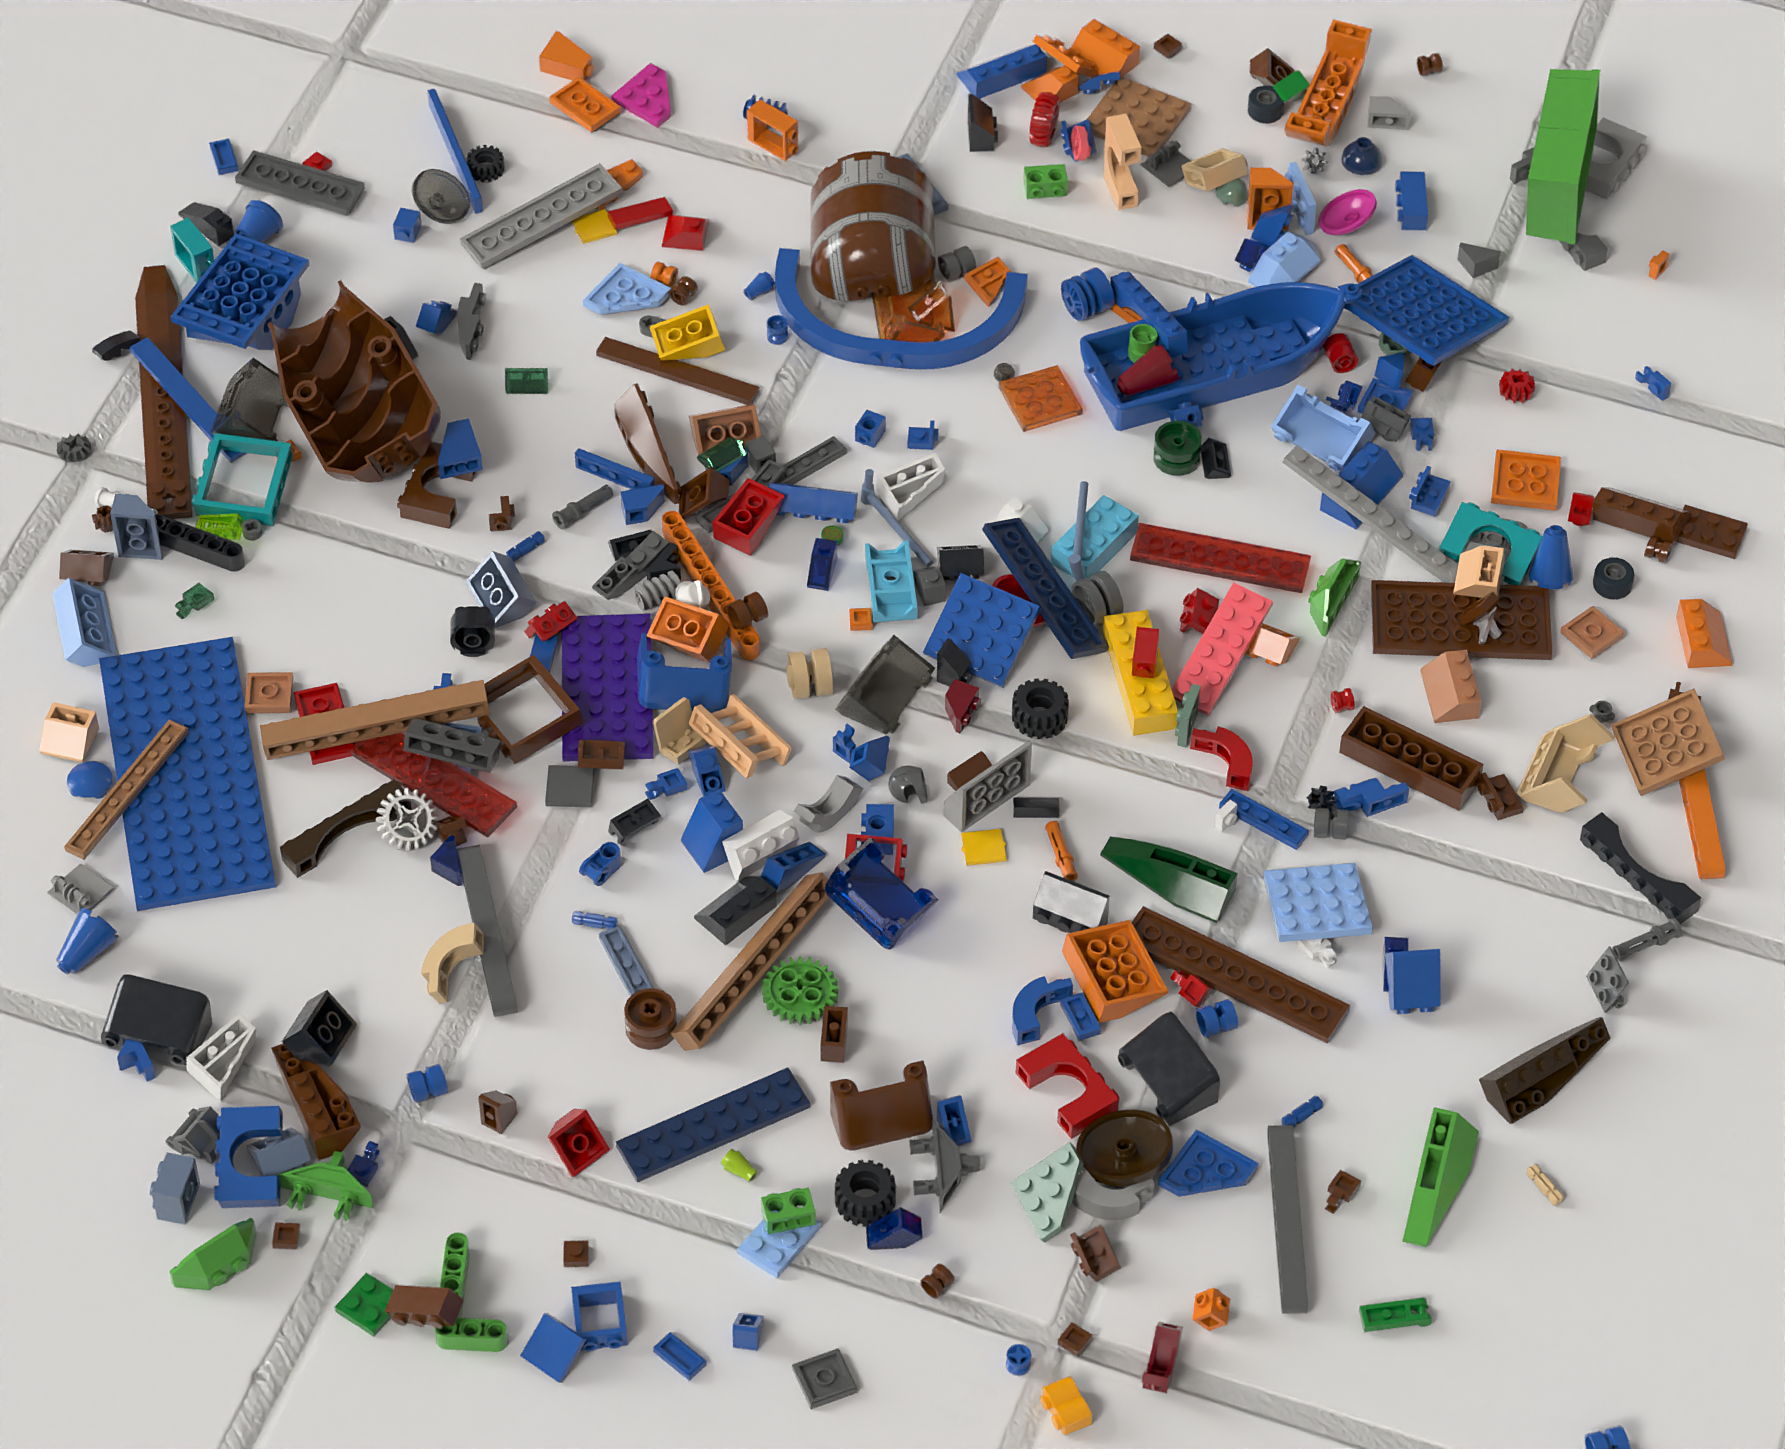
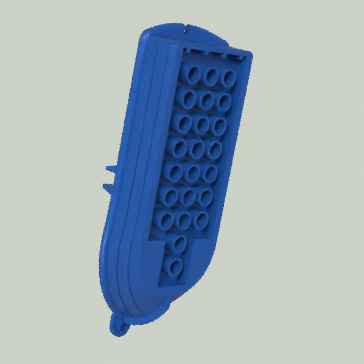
M1284 282L1249 288L1212 300L1209 293H1205V303L1197 304L1195 298L1191 297L1186 308L1169 312L1187 331L1188 353L1171 358L1173 362L1170 363L1172 370L1176 368L1179 380L1177 382L1131 396L1121 394L1117 387L1118 377L1134 364L1128 357L1130 331L1135 325L1146 324L1144 319L1083 336L1080 339V351L1084 363V373L1117 431L1170 418L1168 410L1178 408V403L1191 401V404H1196L1202 409L1274 389L1292 382L1303 373L1322 349L1337 324L1345 304L1358 301L1362 296V289L1359 285L1353 283L1333 288L1314 283Z

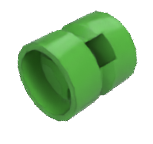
M1135 325L1130 331L1128 357L1134 363L1157 344V331L1151 325Z

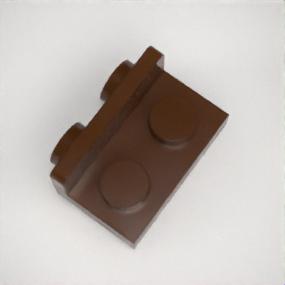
M1485 772L1480 774V780L1477 784L1478 791L1481 796L1485 797L1489 811L1494 813L1497 820L1523 813L1524 807L1505 774L1488 778Z

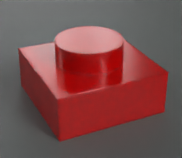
M316 151L303 162V165L327 171L332 167V160Z

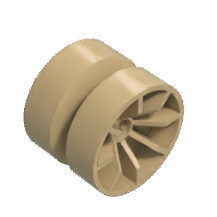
M827 648L811 650L809 663H807L806 655L803 651L788 653V665L786 666L787 680L794 700L809 698L810 683L814 686L817 696L833 694L832 671Z

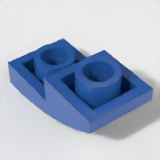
M1110 72L1090 78L1078 86L1079 90H1084V94L1096 93V89H1100V81H1103V85L1115 84V80H1120V72Z

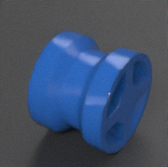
M1022 1344L1011 1346L1006 1354L1007 1370L1016 1376L1028 1373L1031 1367V1351Z

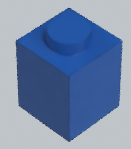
M400 208L393 223L395 240L415 242L422 226L420 211Z

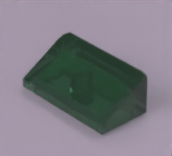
M505 368L506 394H548V368Z
M729 437L698 455L697 460L706 469L711 467L718 472L745 456L747 452L742 440Z

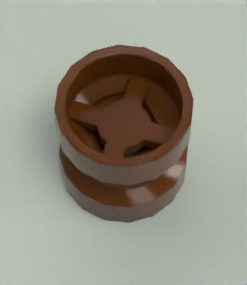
M1433 53L1429 57H1417V69L1421 76L1429 75L1431 72L1435 74L1442 72L1443 64L1439 53Z
M683 276L677 285L673 286L669 291V295L676 304L683 306L690 300V296H694L698 291V286L693 279Z
M1651 536L1644 556L1648 558L1655 557L1659 562L1666 563L1673 543L1669 541L1662 542L1657 537Z
M937 1264L932 1269L930 1275H926L920 1280L921 1287L932 1298H938L943 1293L945 1287H949L955 1282L951 1271L942 1264Z

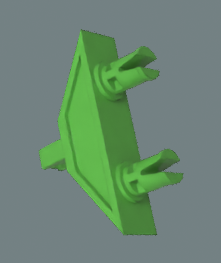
M334 1151L329 1163L320 1162L278 1174L281 1188L293 1190L287 1203L291 1209L297 1203L298 1211L302 1210L307 1194L338 1200L339 1203L334 1212V1217L339 1220L344 1212V1219L348 1221L354 1204L373 1208L371 1194L343 1166L345 1159L342 1152Z

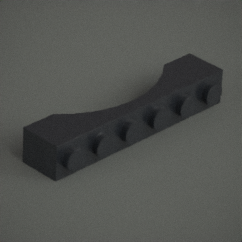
M1603 812L1582 826L1580 841H1582L1583 845L1597 854L1601 861L1606 862L1612 867L1617 875L1627 880L1652 905L1658 907L1668 919L1675 918L1681 925L1699 911L1701 897L1685 883L1661 878L1647 871L1629 855L1622 843L1618 825Z

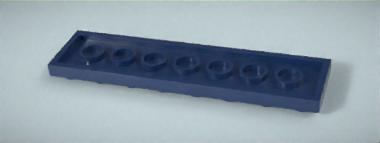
M1018 517L985 523L982 531L1031 602L1041 607L1039 614L1070 659L1105 653L1109 647L1021 519Z
M789 1067L622 1138L616 1141V1147L638 1183L810 1108V1101Z

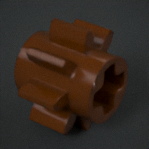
M101 506L97 508V514H92L96 530L100 529L104 533L113 531L110 515L112 508L110 506Z

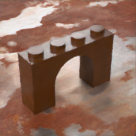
M431 441L422 458L419 457L418 464L414 465L412 477L406 481L403 496L400 495L398 498L397 508L400 509V518L450 529L457 515L456 499L430 493L424 488L429 481L439 477L438 460L442 444ZM476 472L454 476L453 478L472 482Z

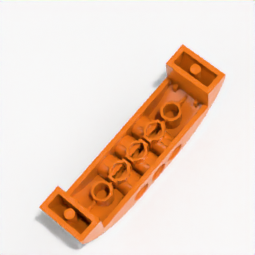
M1333 19L1327 32L1325 52L1297 113L1291 112L1286 122L1285 134L1287 137L1325 147L1331 145L1355 94L1366 59L1372 29Z

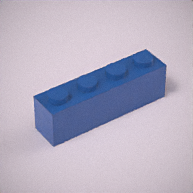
M774 482L769 484V488L785 495V499L776 515L784 516L785 512L794 513L793 517L798 518L814 515L816 520L828 521V517L837 518L836 522L849 523L850 520H854L856 517L857 492Z

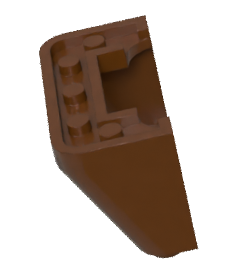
M923 1060L908 1064L903 1070L904 1081L859 1092L852 1080L840 1079L830 1082V1115L839 1142L844 1149L850 1151L926 1134L932 1129V1106L927 1069Z

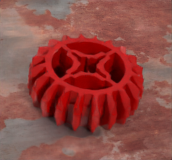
M1041 92L1036 98L1029 128V141L1031 144L1038 147H1048L1051 144L1059 117L1060 99L1058 95L1051 92Z

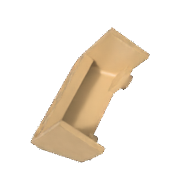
M1592 714L1547 731L1539 741L1517 790V794L1526 802L1558 813L1567 812L1572 808L1585 804L1587 799L1571 784L1579 764L1590 762L1596 755L1597 747L1613 741L1615 736Z

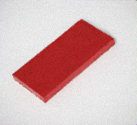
M337 683L293 692L299 717L344 708ZM353 742L310 751L309 754L312 764L316 765L356 756L357 750Z

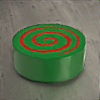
M834 525L825 527L821 532L823 544L829 547L840 545L843 542L842 529Z

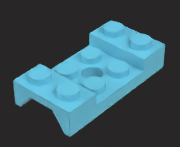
M903 541L896 549L880 551L876 550L869 543L865 544V562L868 572L873 622L917 619V601L909 541ZM889 576H893V577H895L896 579L893 580V581H889V580H887V579H885V578H886V577H889Z

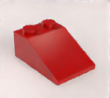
M747 478L712 522L714 539L751 556L763 541L785 499V495Z

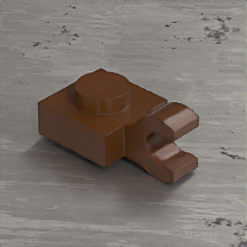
M1339 1170L1328 1186L1327 1192L1331 1193L1326 1201L1328 1205L1325 1207V1210L1334 1214L1342 1200L1349 1203L1360 1188L1361 1180Z

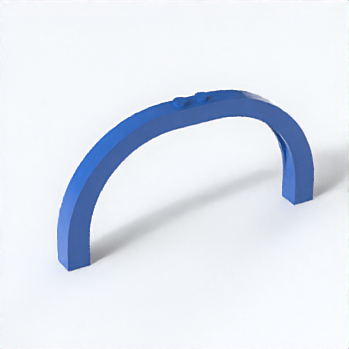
M779 248L775 267V294L781 315L787 319L791 330L804 342L829 356L849 362L919 370L959 365L974 360L998 346L1013 331L1022 315L1028 282V274L1007 272L1000 303L986 321L975 329L955 338L919 343L855 336L826 325L806 308L798 294L796 281L800 267V250Z

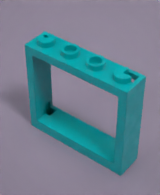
M215 433L213 441H210L208 444V458L203 461V475L198 478L197 495L194 494L192 499V506L195 507L196 515L198 517L236 522L256 519L260 521L261 525L274 526L293 459L291 443ZM221 450L278 457L264 508L206 500Z

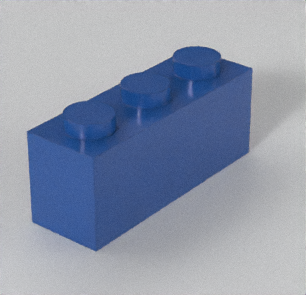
M1400 171L1399 180H1395V192H1399L1396 195V207H1400L1397 210V222H1401V230H1426L1428 207L1425 172Z

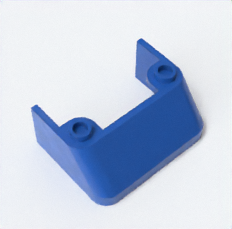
M642 633L637 653L639 703L645 708L667 710L680 699L686 697L690 701L692 712L694 707L702 705L710 713L725 709L729 701L732 671L731 639H726L723 656L713 657L710 660L709 669L665 666V658L661 653L647 650L646 633Z

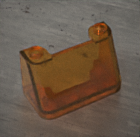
M934 272L922 286L905 294L881 297L877 292H872L879 339L922 343L936 342L944 338L946 332L944 325L938 321L933 324L929 302L930 296L937 289Z

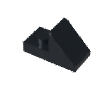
M670 543L646 570L647 580L651 582L653 577L659 579L661 574L667 576L669 571H673L681 581V568L677 566L680 560L677 545Z

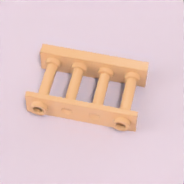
M735 694L730 695L725 709L710 713L702 705L695 706L689 725L711 746L715 747L745 778L753 776L758 762L772 757L782 766L786 765L792 747ZM730 717L736 723L725 727L718 720ZM744 730L751 736L738 740L733 734ZM759 744L765 751L753 754L747 747Z

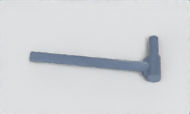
M867 469L865 471L864 483L862 484L861 502L866 505L872 504L902 540L909 541V548L924 565L930 567L933 564V560L875 496L873 484L874 471Z
M1086 481L1080 482L1073 554L1068 559L1072 575L1076 581L1084 578L1081 558L1089 485Z

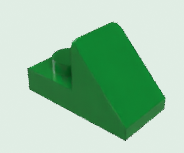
M1297 70L1276 83L1273 88L1285 103L1304 98L1309 83L1302 73Z

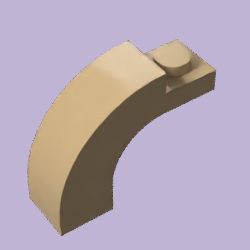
M475 923L456 927L444 934L434 943L425 957L421 975L428 981L427 990L429 995L439 1004L448 1002V981L453 968L460 961L468 957L484 954V933Z

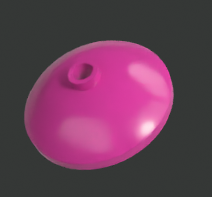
M1365 189L1345 192L1334 198L1324 207L1319 215V226L1324 233L1340 236L1352 233L1371 219L1377 207V200L1372 192Z

